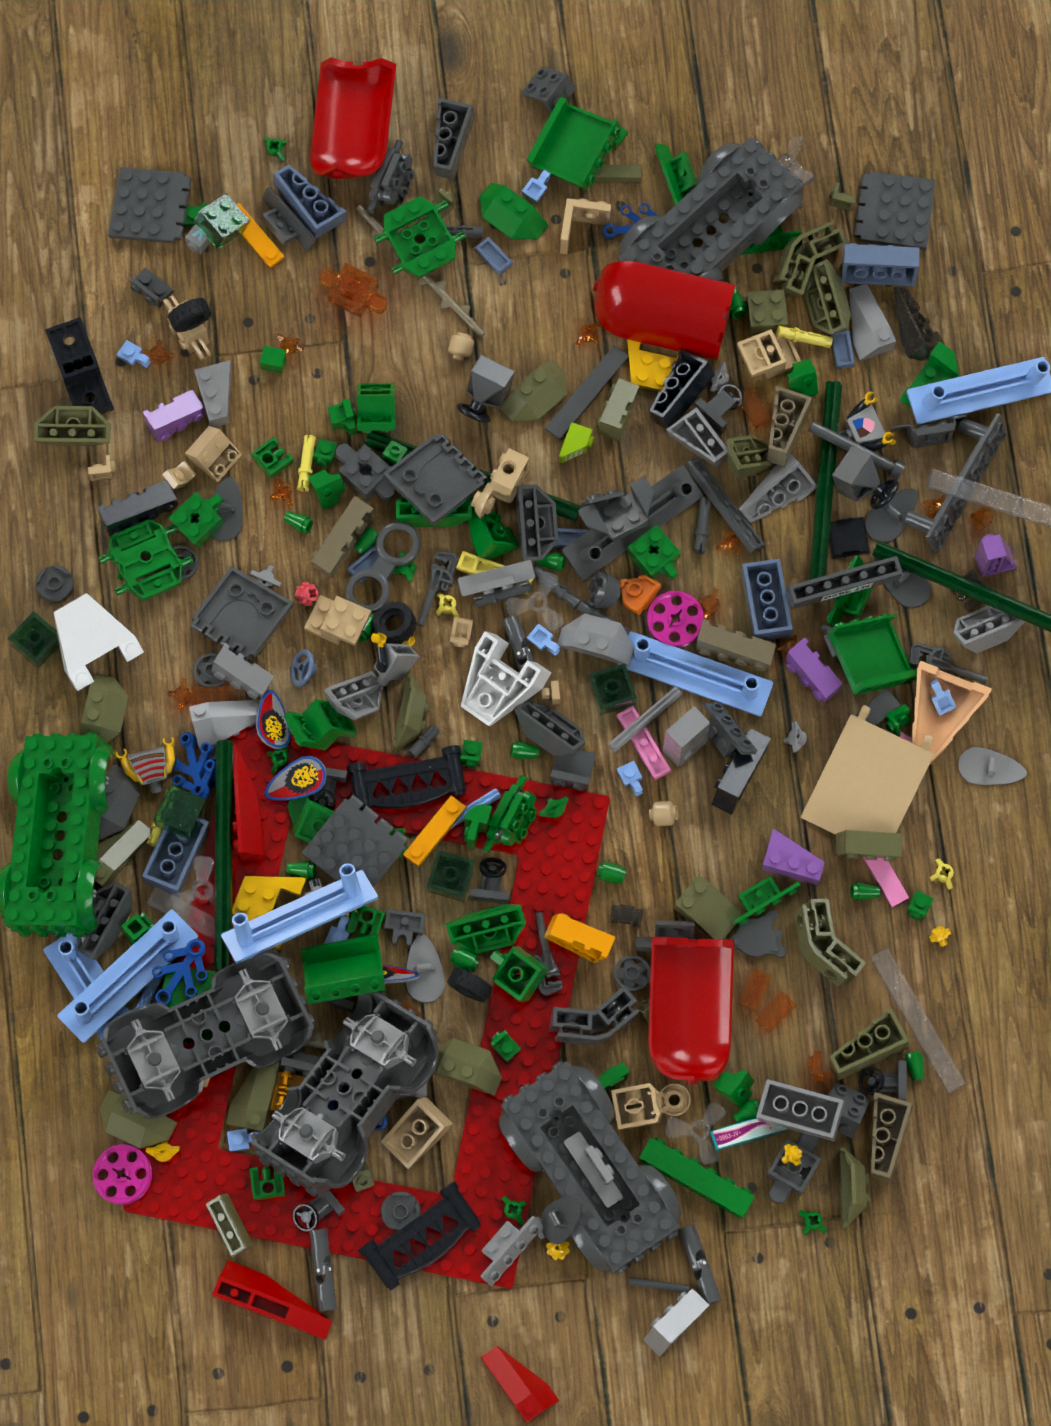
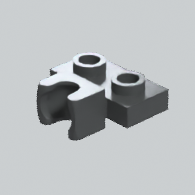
M387 909L384 929L393 930L392 945L396 946L400 938H405L407 940V947L411 948L413 933L423 935L426 914Z

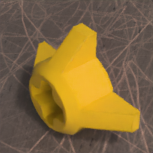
M166 1141L155 1147H147L146 1152L155 1157L156 1160L166 1162L179 1151L180 1146H171Z

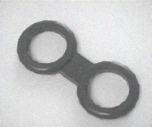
M393 522L386 525L379 532L376 539V550L379 557L371 569L361 570L348 580L345 588L346 599L371 610V613L378 611L384 604H387L390 596V585L387 580L396 566H403L412 562L419 553L421 542L417 530L404 522ZM395 530L405 531L413 539L411 551L401 558L389 556L384 550L386 536ZM371 577L380 582L382 595L376 603L362 605L355 600L353 589L359 580Z

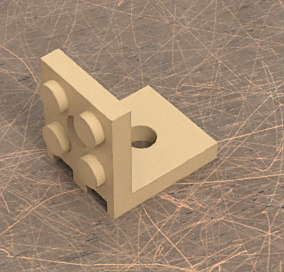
M567 198L560 254L567 255L572 221L599 225L609 224L611 204L604 201L590 202L587 199L576 200Z

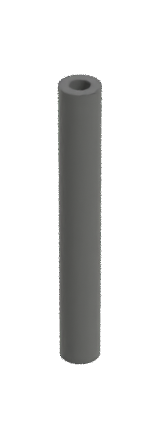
M629 1278V1285L682 1293L684 1291L688 1293L689 1285Z

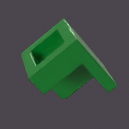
M264 346L259 362L260 369L282 374L287 358L286 350Z

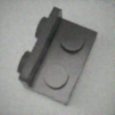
M144 268L135 278L131 277L129 279L131 289L136 294L141 293L150 305H156L158 308L163 304V300L168 299L173 293L171 287L147 268Z

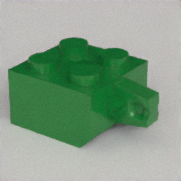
M195 492L169 519L197 548H200L223 526L225 521L217 513L220 510L218 507L225 500L218 493L211 499L207 497L204 500ZM197 517L200 520L198 523L195 521Z
M657 524L627 547V555L644 575L654 579L659 574H666L671 581L678 577V572L674 569V562L680 558L681 552Z
M512 947L509 953L504 955L499 951H494L490 957L498 964L496 967L498 970L492 978L493 982L520 1002L530 1000L549 968L520 947Z

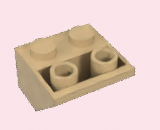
M208 426L185 452L198 468L216 482L220 481L242 455L220 429Z

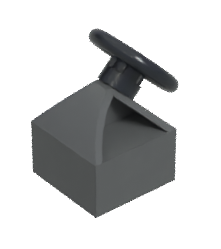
M481 355L471 370L467 393L472 400L469 405L464 403L457 404V410L471 419L482 423H489L491 421L490 416L483 412L485 405L500 409L510 393L515 371Z
M851 446L832 474L839 494L857 502L872 493L870 506L875 510L888 504L899 488L897 479H889L884 483L880 481L872 455L855 446Z

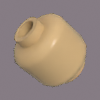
M457 332L456 335L451 336L448 352L453 354V359L463 361L464 358H469L472 355L474 340L471 339V335Z
M672 801L655 802L652 809H649L650 820H653L654 824L659 827L673 825L675 820H678L677 805H674Z

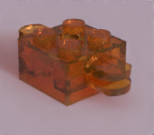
M347 263L344 264L340 273L329 268L321 271L320 284L330 289L328 292V302L360 318L366 309L378 314L383 313L387 309V298L377 293L379 288L377 278Z

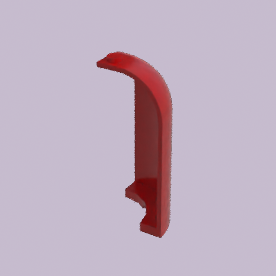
M332 57L321 62L310 149V163L316 174L334 179H355L370 175L381 167L387 151L396 63L379 58L363 62V65L357 66L353 65L351 61H343Z
M617 261L606 265L601 271L599 281L595 280L593 291L596 292L594 311L602 327L617 337L675 351L682 349L693 355L718 361L727 319H724V317H728L735 285L640 262Z
M652 937L648 1046L650 1056L656 1068L663 1075L671 1079L686 1080V1084L698 1085V1081H710L718 1077L727 1064L731 1049L734 940L699 939L698 943V939Z

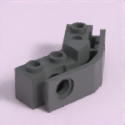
M624 986L595 1011L553 1007L550 1013L549 1032H557L554 1042L593 1046L605 1043L638 1015L639 1011L637 1009L634 1011L632 1008L637 1000ZM623 1012L628 1013L619 1021L616 1020V1018ZM610 1025L613 1026L611 1031L602 1034Z

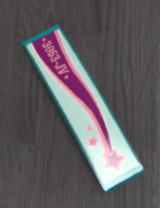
M754 1118L710 1131L715 1150L719 1151L751 1141L755 1142L789 1131L790 1129L761 1122Z

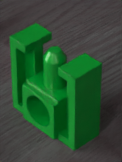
M275 437L251 454V458L270 479L293 463V457L289 453L278 462V458L285 452L283 448H279L273 453L271 452V450L279 446V441ZM269 459L272 462L265 463L263 460Z
M365 905L356 909V913L353 910L346 932L354 934L357 923L361 922L358 932L360 937L366 935L369 925L372 926L370 935L377 934L378 936L386 913ZM367 911L373 913V918L370 921L363 920V914Z
M622 1062L618 1066L614 1065L603 1072L602 1076L597 1079L607 1092L609 1090L607 1086L611 1089L629 1077L630 1071Z
M263 1167V1180L259 1181L258 1168H249L254 1201L286 1196L283 1176L274 1170L275 1179H271L270 1169ZM266 1184L274 1186L271 1193L263 1191V1187Z

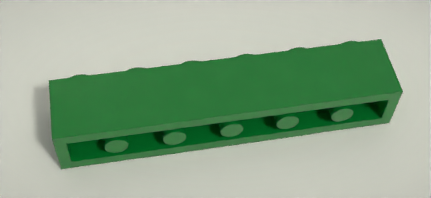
M657 1137L655 1139L650 1138L639 1157V1162L654 1167L665 1177L735 1217L743 1219L755 1197L752 1195V1191L745 1187L739 1188L735 1186L733 1180L728 1177L721 1178L717 1175L718 1172L710 1167L706 1169L700 1166V1162L695 1158H686L679 1149L675 1147L670 1149L665 1146L666 1142Z

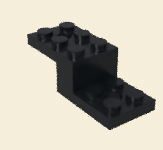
M81 317L45 329L72 405L93 406L101 415L113 411V404ZM68 337L74 338V342L71 345L65 344L64 340ZM87 395L95 396L93 402L85 401Z

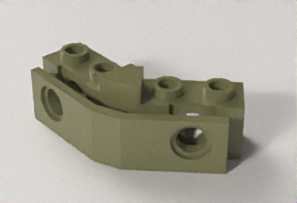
M831 221L791 239L783 250L773 279L774 283L781 282L779 290L784 289L786 294L795 298L803 295L815 259L848 244L841 227L833 230L831 225L834 223ZM825 231L826 234L824 237L820 239L816 238L815 235H818ZM804 237H808V242L795 248Z
M810 899L794 913L801 952L808 963L837 987L844 981L848 984L856 977L866 962L835 937L829 899Z

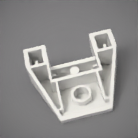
M87 593L53 612L64 671L77 691L94 682L85 665L117 647L127 662L144 653L136 637Z
M484 631L474 650L461 707L486 725L492 726L542 690L551 672L540 664L527 660L520 673H518L500 660L509 643L496 634Z

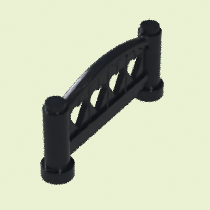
M451 745L442 748L443 757L367 770L366 764L363 762L348 765L346 768L348 775L351 776L354 796L363 802L359 809L363 811L366 806L370 809H402L424 805L451 793L456 798L465 796L467 790L460 755L462 754L460 746ZM435 771L446 781L444 787L438 785L437 788H432L430 786ZM416 775L427 784L426 790L419 789L416 792L411 790ZM397 778L408 788L407 793L403 794L400 792L398 795L392 793ZM378 782L389 791V796H381L378 799L373 797Z
M453 1181L439 1191L443 1197L441 1201L378 1245L372 1239L357 1250L361 1257L364 1256L385 1287L389 1288L390 1291L400 1285L398 1281L400 1278L416 1273L440 1259L460 1240L467 1230L470 1229L473 1232L482 1226L479 1218L458 1190L459 1185L456 1181ZM443 1215L457 1220L459 1224L457 1228H452V1231L448 1234L443 1231ZM426 1226L442 1233V1238L436 1240L433 1245L427 1243ZM410 1238L426 1245V1250L419 1252L417 1257H413L410 1253ZM394 1250L408 1255L410 1258L407 1264L403 1263V1266L399 1269L394 1266Z

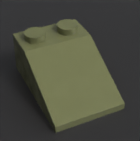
M699 874L674 904L676 912L688 921H694L695 926L712 939H725L735 926L731 922L743 915L722 893Z

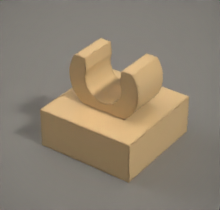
M551 681L550 688H542V699L552 698V705L560 704L559 682Z

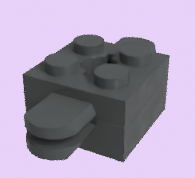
M346 443L337 447L336 458L343 464L339 469V475L366 502L374 494L386 502L391 501L395 497L396 489L383 477V473L391 467L364 444L357 452Z
M803 1133L797 1143L789 1139L785 1141L766 1177L775 1181L769 1191V1198L773 1203H784L791 1191L799 1196L802 1195L822 1159L813 1154L818 1145V1138L816 1136ZM785 1145L798 1146V1149L802 1151L801 1164L795 1166L791 1162L783 1163L781 1157L785 1155Z

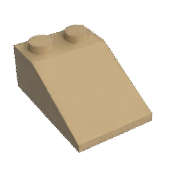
M423 1097L414 1102L383 1138L381 1143L407 1169H410L444 1136L453 1123L427 1097Z

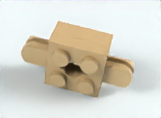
M174 295L169 297L174 307L171 306L167 299L163 300L168 310V315L172 309L180 305ZM167 318L170 324L169 328L173 335L177 334L178 342L183 350L187 349L189 354L195 352L200 361L204 360L200 348L206 357L211 356L206 346L209 340L207 330L203 324L186 332H175Z

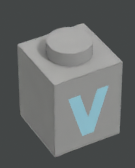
M199 220L185 237L187 247L192 252L197 251L200 254L204 252L215 238L214 231Z

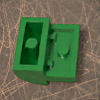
M485 804L477 805L466 813L464 818V828H466L464 841L467 842L468 849L475 850L479 832L487 834L488 824L492 817V806Z

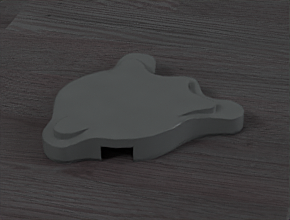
M770 910L764 917L750 919L742 924L736 934L730 938V940H734V949L744 952L753 958L769 954L778 958L784 957L786 950L780 944L782 931L772 928L778 917L777 912Z

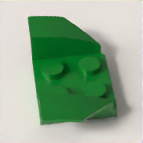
M939 341L931 352L927 363L911 386L907 387L899 401L911 408L906 393L908 389L959 377L955 352Z
M311 795L290 800L288 803L289 813L294 826V836L310 843L334 813L333 810L309 800Z

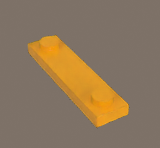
M240 203L234 205L235 209L232 207L231 212L228 210L224 213L229 222L270 269L285 258Z
M450 796L404 852L403 856L417 867H420L467 809L466 806Z

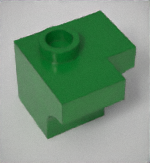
M807 359L792 363L793 371L787 374L789 390L806 396L819 394L817 374L811 360Z
M350 399L342 400L341 403L328 407L332 430L343 429L348 432L349 436L357 434L354 419H357L355 408L351 407Z
M324 469L308 477L312 490L323 510L339 503L338 495L346 492L339 473L331 475Z
M144 912L140 915L135 914L121 926V933L133 945L154 926V923Z
M743 1069L735 1074L724 1071L715 1083L714 1088L721 1096L741 1109L753 1095L750 1088L755 1081Z

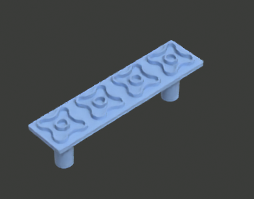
M1044 357L911 388L906 393L916 423L921 425L1051 393L1050 364Z
M632 631L629 633L628 637L634 646L630 666L618 664V667L759 717L762 716L773 681L664 644Z
M344 864L339 869L341 879L251 921L248 920L245 913L235 914L232 917L234 928L222 933L221 937L235 963L238 964L378 899V895L363 870L356 872L352 864Z
M171 909L57 1015L58 1018L82 1043H85L155 978L152 974V969L155 966L163 967L171 963L163 959V952L165 950L184 948L189 941L197 939L198 934ZM167 953L165 955V958L170 959L172 957L171 953ZM160 969L155 970L154 974L158 975L162 971Z
M66 934V937H61L44 948L43 951L75 999L104 971L96 959L93 960L78 951L77 937L72 936V934ZM126 1005L96 1032L101 1040L104 1027L110 1021L129 1012Z

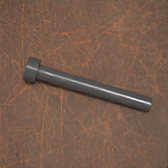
M814 421L808 429L809 432L846 451H849L851 446H855L871 454L874 464L888 471V476L898 480L905 467V463L897 459L893 462Z

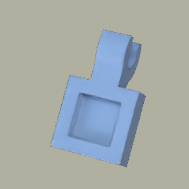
M544 170L537 180L532 177L522 190V194L537 204L548 190L545 184L551 178L549 177L550 173Z
M128 340L125 341L117 353V358L132 366L137 362L147 368L151 363L149 361L150 358L142 354L143 349Z
M540 624L527 636V641L540 651L547 648L554 656L560 652V646L552 641L553 634Z
M937 679L931 681L930 684L936 694L931 699L939 716L957 708L949 690L943 691Z
M632 761L617 768V773L624 787L630 785L635 796L643 794V789L638 782L642 780V776L635 762Z
M342 915L338 927L331 926L324 944L349 938L350 933L345 931L350 920L349 917Z
M247 1129L228 1131L230 1152L250 1149L249 1143L253 1142L251 1138L253 1133L248 1134Z

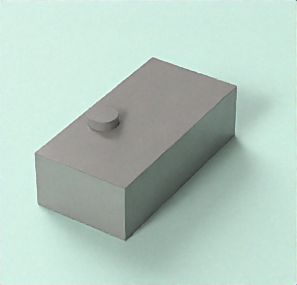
M695 706L665 733L662 752L677 768L693 756L707 741L710 722Z
M767 1079L756 1118L761 1122L835 1141L845 1102L842 1099Z

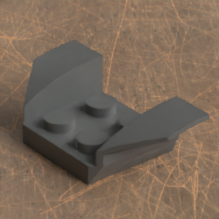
M967 415L950 417L947 422H940L935 426L922 425L917 429L913 428V424L893 426L891 432L906 430L908 443L911 444L912 448L950 443L956 422L962 421Z
M644 477L630 484L631 493L598 510L593 503L578 510L585 525L607 534L614 542L647 526L648 514L654 494L647 479Z

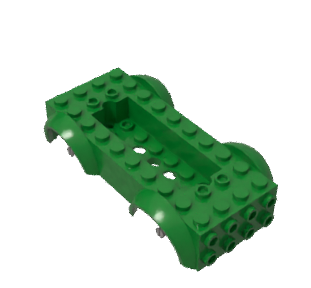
M35 733L33 736H25L24 749L17 753L9 764L7 786L11 799L17 806L11 862L0 870V915L4 919V925L10 928V931L19 933V936L30 937L31 934H37L39 937H48V934H54L57 937H66V934H72L74 937H84V934H92V931L97 927L98 922L93 910V898H96L95 894H97L94 889V881L98 868H102V863L96 860L101 815L107 812L109 808L105 792V784L108 785L109 778L106 776L107 764L111 754L116 756V751L112 749L110 744L105 742V739H101L95 733H86V735L69 733L68 736H62L58 733L44 736L43 734ZM61 812H66V821L60 823L58 815ZM65 832V838L62 841H58V835ZM57 850L63 851V857L60 860L54 859V852Z

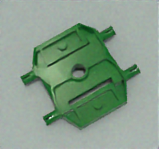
M419 196L384 214V231L373 238L376 244L384 240L389 241L395 250L400 264L391 268L394 275L404 270V272L420 279L455 260L457 242L465 239L466 235L464 231L454 236H451L439 215L440 211L449 207L446 200L434 205ZM428 215V218H426V219H424V220H421L420 222H418V223H416V224L410 226V227L407 228V229H404L403 231H401V232H399V233H397V234L395 233V231H397V230H399V229H401V228H403V227L409 225L410 223H412V222H414V221H416V220H418V219H420V218H422V217ZM418 236L425 237V241L421 244L416 243L415 239Z
M148 519L111 535L110 550H108L107 554L98 557L100 564L114 560L124 580V585L114 588L117 596L130 592L144 602L181 585L182 568L194 563L191 555L180 560L172 548L167 535L177 532L175 524L164 528L161 524ZM143 554L151 556L148 561H143L140 557ZM168 565L171 566L170 568L163 570L159 573H156L150 577H147L138 582L136 581V579L144 577L154 571L160 570Z

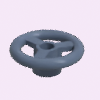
M303 649L296 654L290 669L293 684L297 687H302L317 672L313 654L307 649ZM303 655H306L307 658L304 660V662L300 663V658ZM296 668L299 672V681L296 677Z

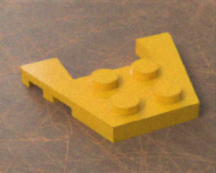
M627 339L631 383L639 385V388L657 392L662 391L666 377H669L672 371L671 367L677 361L679 355L677 358L639 350L641 342Z
M245 876L233 905L232 914L245 913L248 920L251 921L273 911L280 891L284 890L301 896L306 878ZM282 943L275 946V948L280 950Z

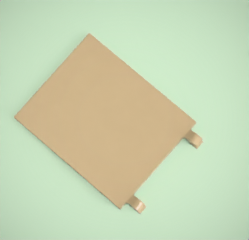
M863 705L858 717L850 715L800 818L835 835L845 830L897 833L935 755L928 750L934 740L933 737L926 734L922 745L917 746L867 722L866 719L871 708Z

